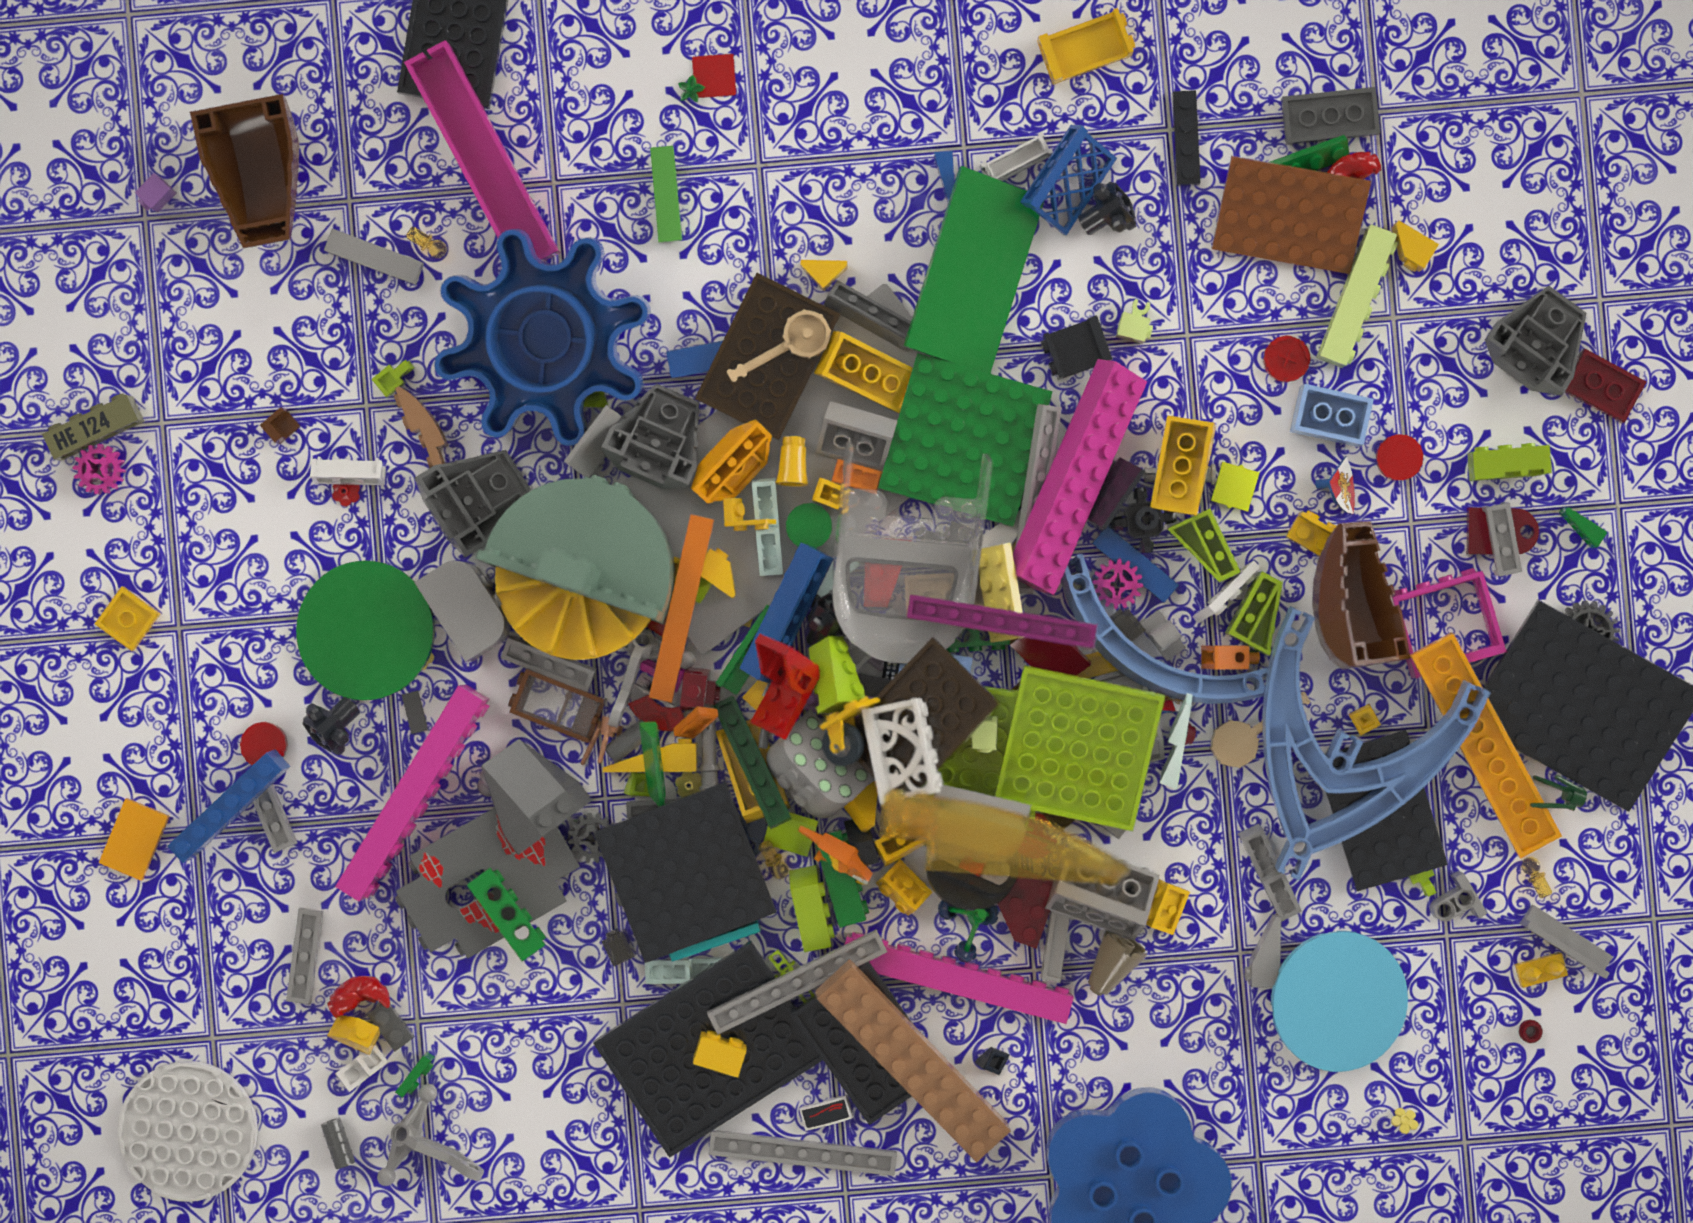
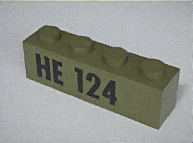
M121 393L113 396L111 402L105 405L100 403L92 406L90 412L84 415L78 413L71 416L69 422L65 424L57 423L48 427V432L43 433L42 436L53 459L63 461L80 453L81 450L88 449L89 445L95 446L145 421L134 397Z

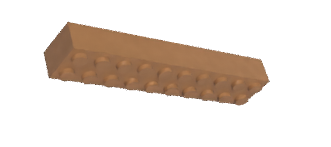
M851 959L815 990L817 999L976 1163L1011 1132L1007 1121Z

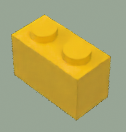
M708 1030L707 1033L701 1031L693 1056V1064L738 1077L747 1051L746 1044H743V1041L738 1038H723L721 1034L717 1035L715 1031Z

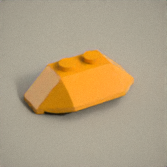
M756 419L731 429L700 461L691 489L707 504L714 501H722L723 498H735L767 464L772 435Z

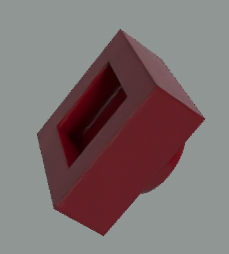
M708 680L705 704L714 705L715 700H720L721 687L717 686L716 681Z

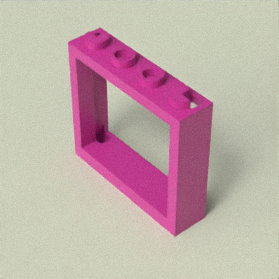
M1471 568L1461 571L1462 576L1453 578L1452 574L1438 578L1439 583L1430 585V582L1426 581L1416 584V589L1407 591V588L1395 590L1392 598L1394 605H1399L1400 601L1473 581L1491 645L1468 651L1464 654L1469 663L1507 652L1483 571L1475 572V569ZM1405 625V630H1406V636H1407L1409 651H1410V654H1412V653H1413V649H1412L1411 642H1410V639H1409V635H1408V632H1407V629H1406V625ZM1406 659L1411 678L1421 677L1412 659Z

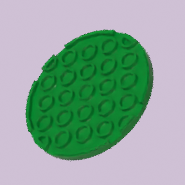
M376 561L349 562L330 570L319 578L310 588L301 604L296 625L297 644L301 658L315 680L329 691L354 700L385 698L411 684L426 666L435 638L433 611L414 583L416 581L402 570Z

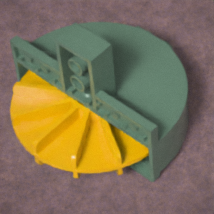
M592 474L591 478L584 476V479L558 480L537 487L515 501L504 512L493 528L485 550H478L476 559L495 567V589L502 603L500 606L513 629L526 642L538 650L552 656L571 660L599 658L616 652L629 644L645 629L650 620L663 625L666 624L676 577L673 551L667 535L659 522L635 499L636 497L631 493V489L628 486L618 482L610 485L605 478Z

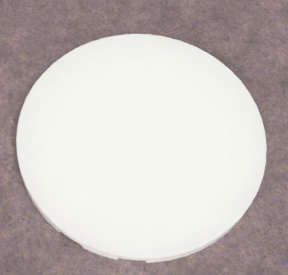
M179 1061L153 1070L135 1084L121 1107L117 1136L121 1155L124 1156L129 1171L139 1183H143L153 1193L175 1201L191 1202L208 1199L225 1191L241 1177L249 1166L256 1149L258 1125L253 1104L244 1088L236 1079L222 1069L207 1063ZM214 1100L219 1101V1102H222V1103H225V1104H228V1105L219 1104V1103L215 1102Z

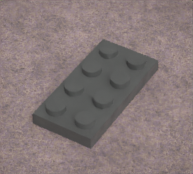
M1376 87L1283 96L1281 98L1286 145L1327 141L1341 135H1345L1346 138L1380 134Z

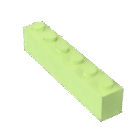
M1372 224L1366 228L1352 263L1351 272L1347 276L1316 356L1317 359L1340 368L1345 367L1347 363L1351 364L1356 353L1353 347L1355 342H1359L1364 332V329L1361 328L1363 321L1368 320L1371 315L1372 307H1370L1372 298L1376 299L1381 286L1378 283L1381 276L1384 277L1388 271L1389 264L1386 262L1389 254L1393 255L1398 245V242L1395 241L1397 234Z

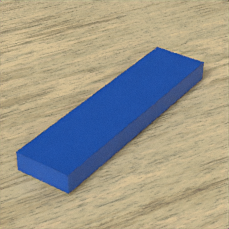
M1107 527L1093 541L1092 545L1109 559H1112L1114 563H1117L1118 558H1121L1122 564L1129 560L1130 568L1137 566L1138 569L1135 574H1142V578L1138 582L1143 583V587L1163 603L1179 586V584L1111 528Z

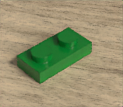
M427 1051L395 1093L401 1098L407 1093L411 1095L419 1086L417 1080L421 1074L426 1076L434 1065L431 1062L435 1057Z

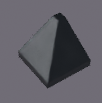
M990 1047L976 1059L975 1063L982 1069L1000 1076L1010 1054Z

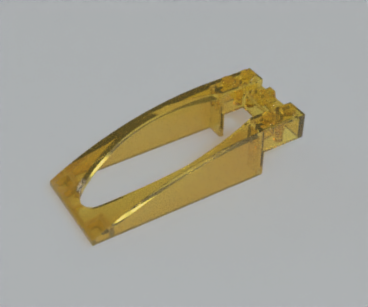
M889 790V793H884L879 837L927 841L925 870L1117 886L1130 871L1128 865L1086 840L1058 827L1016 812L969 801L929 797V793L914 792V795H904V791Z

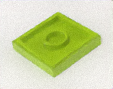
M790 813L791 820L773 829H770L768 825L763 844L808 857L812 840L800 833L798 829L800 826H803L815 832L818 824L817 820Z

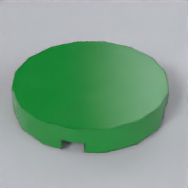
M803 503L789 513L786 521V532L789 539L796 546L799 547L802 542L818 548L829 539L832 532V520L822 506L814 503Z

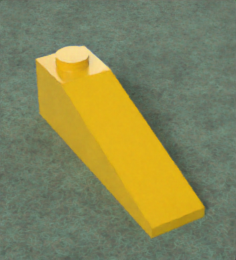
M678 738V743L660 747L663 772L698 771V742L692 743V738ZM643 754L602 768V772H645Z
M930 812L875 841L876 851L885 867L931 841L927 832Z

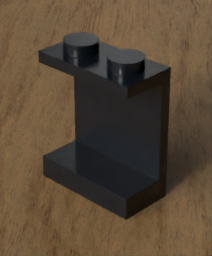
M1097 315L1056 332L1045 333L1042 336L1043 340L1040 341L1044 354H1049L1051 360L1048 363L1051 375H1056L1058 380L1094 368L1098 359L1112 360Z

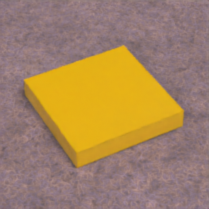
M121 586L94 624L130 651H134L161 613L127 588Z

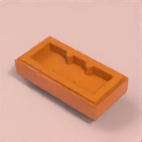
M837 459L831 482L877 494L882 471Z
M697 706L673 728L674 736L694 739L719 716L718 710Z

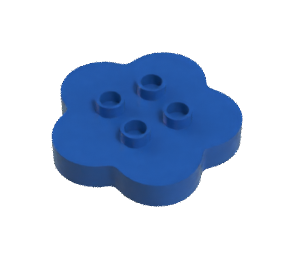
M1141 1087L1133 1089L1120 1096L1109 1109L1104 1111L1082 1109L1071 1112L1055 1124L1047 1140V1161L1052 1176L1057 1183V1188L1052 1196L1049 1207L1050 1223H1210L1222 1213L1231 1196V1173L1220 1153L1208 1142L1193 1136L1190 1120L1181 1104L1172 1095L1158 1088Z

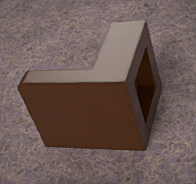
M282 407L260 424L261 428L274 443L280 445L300 428V424L287 409Z

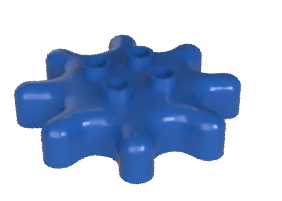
M506 230L497 240L501 271L493 282L483 284L465 275H455L445 279L440 289L442 299L465 316L468 322V333L462 344L440 352L435 358L434 367L437 374L443 379L454 380L465 376H474L486 385L489 390L490 400L483 413L481 424L484 432L489 436L502 437L515 427L523 412L536 411L544 414L549 419L557 441L566 446H573L579 442L588 430L583 405L589 394L603 391L617 399L626 401L635 398L642 391L644 383L641 374L620 360L617 354V342L623 331L645 323L650 317L651 308L648 301L642 296L632 295L621 299H611L599 290L596 284V274L605 253L602 243L597 239L587 237L577 240L561 263L549 264L538 258L532 240L524 230Z

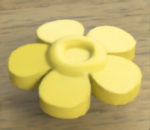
M1403 1108L1395 1110L1396 1116L1392 1117L1391 1123L1395 1127L1400 1126L1399 1131L1402 1134L1409 1133L1410 1129L1416 1130L1418 1128V1122L1413 1120L1416 1114L1412 1110H1408L1406 1113Z

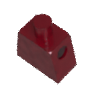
M691 667L685 670L680 701L682 711L692 712L697 706L706 707L705 698L707 682L710 678V669Z

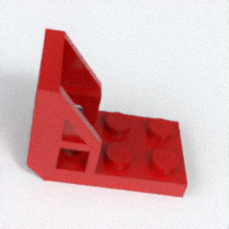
M759 634L755 644L760 671L762 675L772 680V683L750 723L786 740L820 679L819 665L790 646Z

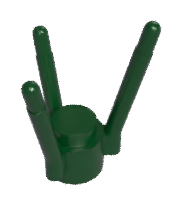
M1537 775L1533 776L1534 780L1562 791L1561 798L1565 800V803H1531L1530 807L1555 808L1575 811L1576 807L1580 808L1586 802L1587 792L1585 788L1577 786L1559 775H1556L1555 779L1568 787Z

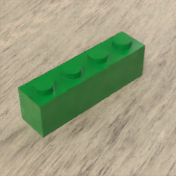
M841 828L826 832L849 844L847 832L842 833ZM820 860L839 928L866 921V914L870 912L867 901H862L859 892L863 891L862 884L857 883L856 879L850 875L836 871L828 862Z

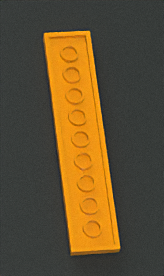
M1452 632L1410 654L1442 716L1450 709L1463 680L1470 682L1476 687H1482ZM1471 689L1466 702L1472 704L1479 691ZM1487 699L1476 724L1459 748L1516 854L1521 859L1562 837L1547 808L1530 807L1531 803H1544L1490 700ZM1466 707L1460 711V718H1465L1469 715V708Z

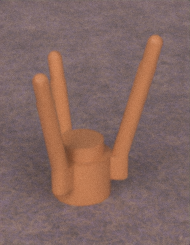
M602 716V720L598 721L597 728L583 755L581 765L585 764L600 732L601 735H604L598 757V763L601 764L608 738L614 737L615 733L616 737H618L622 733L623 726H618V728L609 726L608 721L610 717Z

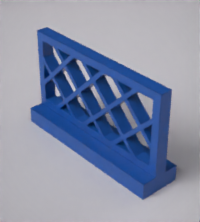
M1070 125L1020 201L1025 207L1031 208L1063 235L1069 233L1078 216L1094 194L1093 187L1103 181L1117 157L1087 133L1088 130L1082 125ZM1085 139L1089 142L1090 153L1081 154L1080 145ZM1103 154L1108 158L1105 165L1101 168H1097L1096 155ZM1091 156L1092 169L1083 171L1081 158ZM1076 159L1077 172L1068 174L1067 164L1070 160ZM1092 173L1093 183L1090 187H1085L1083 174ZM1078 176L1079 189L1070 190L1069 177ZM1058 179H1063L1065 192L1055 193L1054 184ZM1080 192V203L1078 206L1072 207L1071 194ZM1065 195L1067 208L1057 210L1056 197ZM1051 198L1052 211L1044 212L1040 206L1045 199ZM1067 212L1068 221L1063 227L1059 224L1058 213Z

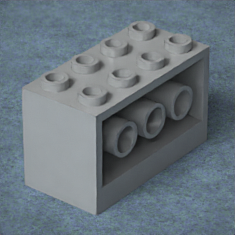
M1070 843L1059 861L1045 909L1134 941L1146 926L1160 875L1154 873L1149 868L1136 867L1127 860H1117L1109 857L1105 852H1095L1087 849L1083 844Z

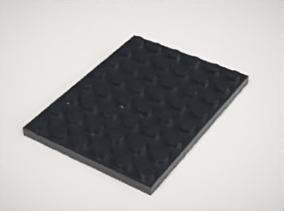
M1537 599L1506 649L1507 652L1503 654L1483 688L1490 692L1488 699L1516 750L1629 812L1692 715L1693 685Z
M752 941L747 942L593 1041L594 1046L669 1158L823 1061L791 1016L790 1012L795 1009V1006L791 1000H788L720 1033L723 1038H738L743 1041V1044H746L747 1051L738 1077L693 1064V1056L701 1031L706 1033L708 1030L715 1031L707 1012L776 979Z

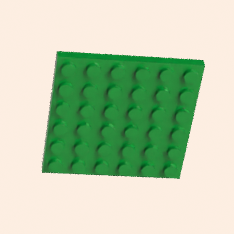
M917 353L878 489L1013 527L1025 489L1037 405L1049 406L1053 391Z

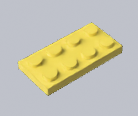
M1011 543L977 549L976 564L979 571L984 606L1022 612ZM988 631L991 643L1023 638Z

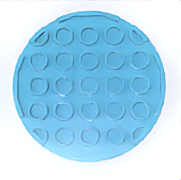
M1351 931L1321 933L1297 946L1279 968V974L1271 993L1273 1023L1284 1045L1303 1062L1325 1071H1351L1372 1063L1382 1056L1395 1042L1406 1018L1408 991L1399 963L1382 944L1365 935Z

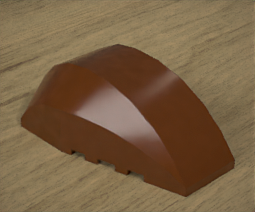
M284 94L191 111L190 116L200 161L203 167H205L213 187L216 189L220 202L230 218L229 221L242 247L245 249L291 240L298 184L299 140Z
M1371 521L1337 524L1320 554L1313 580L1312 607L1318 639L1328 658L1342 670L1411 659L1400 605H1394L1392 595L1395 594V590L1392 584L1388 585L1384 573L1388 570L1385 562H1380L1377 553L1380 551V547Z

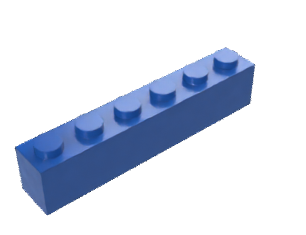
M800 543L739 669L759 681L769 684L772 682V680L761 674L755 641L758 635L762 634L791 647L833 562V557L815 547Z
M276 749L265 753L167 847L182 863L193 859L291 766Z

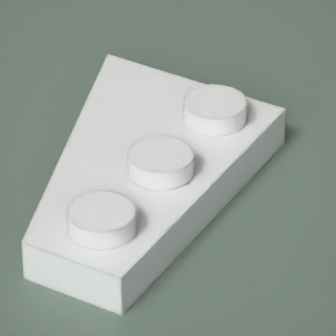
M1254 560L1244 566L1241 572L1236 574L1223 587L1224 590L1219 591L1207 602L1208 606L1192 616L1194 620L1199 624L1213 614L1218 616L1227 607L1225 605L1228 599L1234 600L1242 592L1239 588L1243 584L1247 586L1257 577L1254 573L1260 566Z

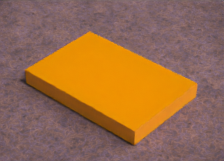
M125 798L98 863L140 881L144 880L170 816Z

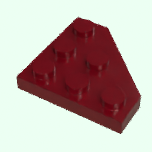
M1018 867V875L1013 889L998 906L1014 941L1037 949L1051 911L1045 909L1054 880Z

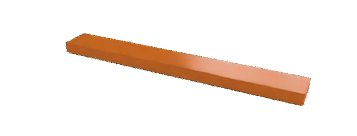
M690 515L649 694L650 698L673 702L714 519Z

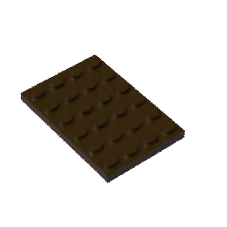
M756 272L695 400L744 424L756 419L772 435V438L779 441L821 353L808 359L791 354L790 350L748 372L746 377L739 376L736 382L730 380L727 370H735L738 364L743 365L783 343L784 339L782 336L787 319L803 309L822 314L831 329V333L841 314Z
M932 637L875 697H878L880 702L870 708L922 698L928 709L926 721L927 726L931 727L933 733L931 745L932 749H935L937 753L938 763H935L936 770H938L1001 703L944 646ZM910 709L903 710L899 715L898 724L902 725V720L906 716H908V723H914V712ZM895 710L878 714L879 720L893 722ZM861 713L855 719V727L863 736L864 751L857 761L875 779L863 715ZM890 730V736L888 734L883 735L884 742L888 743L891 741L892 730ZM898 733L895 745L886 751L887 757L899 760L906 769L915 754L916 746L909 739ZM922 759L920 765H925L924 759ZM892 764L889 767L891 774H894L896 769L899 775L901 774L899 768L895 764ZM921 772L919 774V778L922 781H917L911 776L912 784L917 788H921L928 781L926 773ZM905 782L893 789L894 795L912 792ZM905 799L897 802L901 806H904L910 799Z

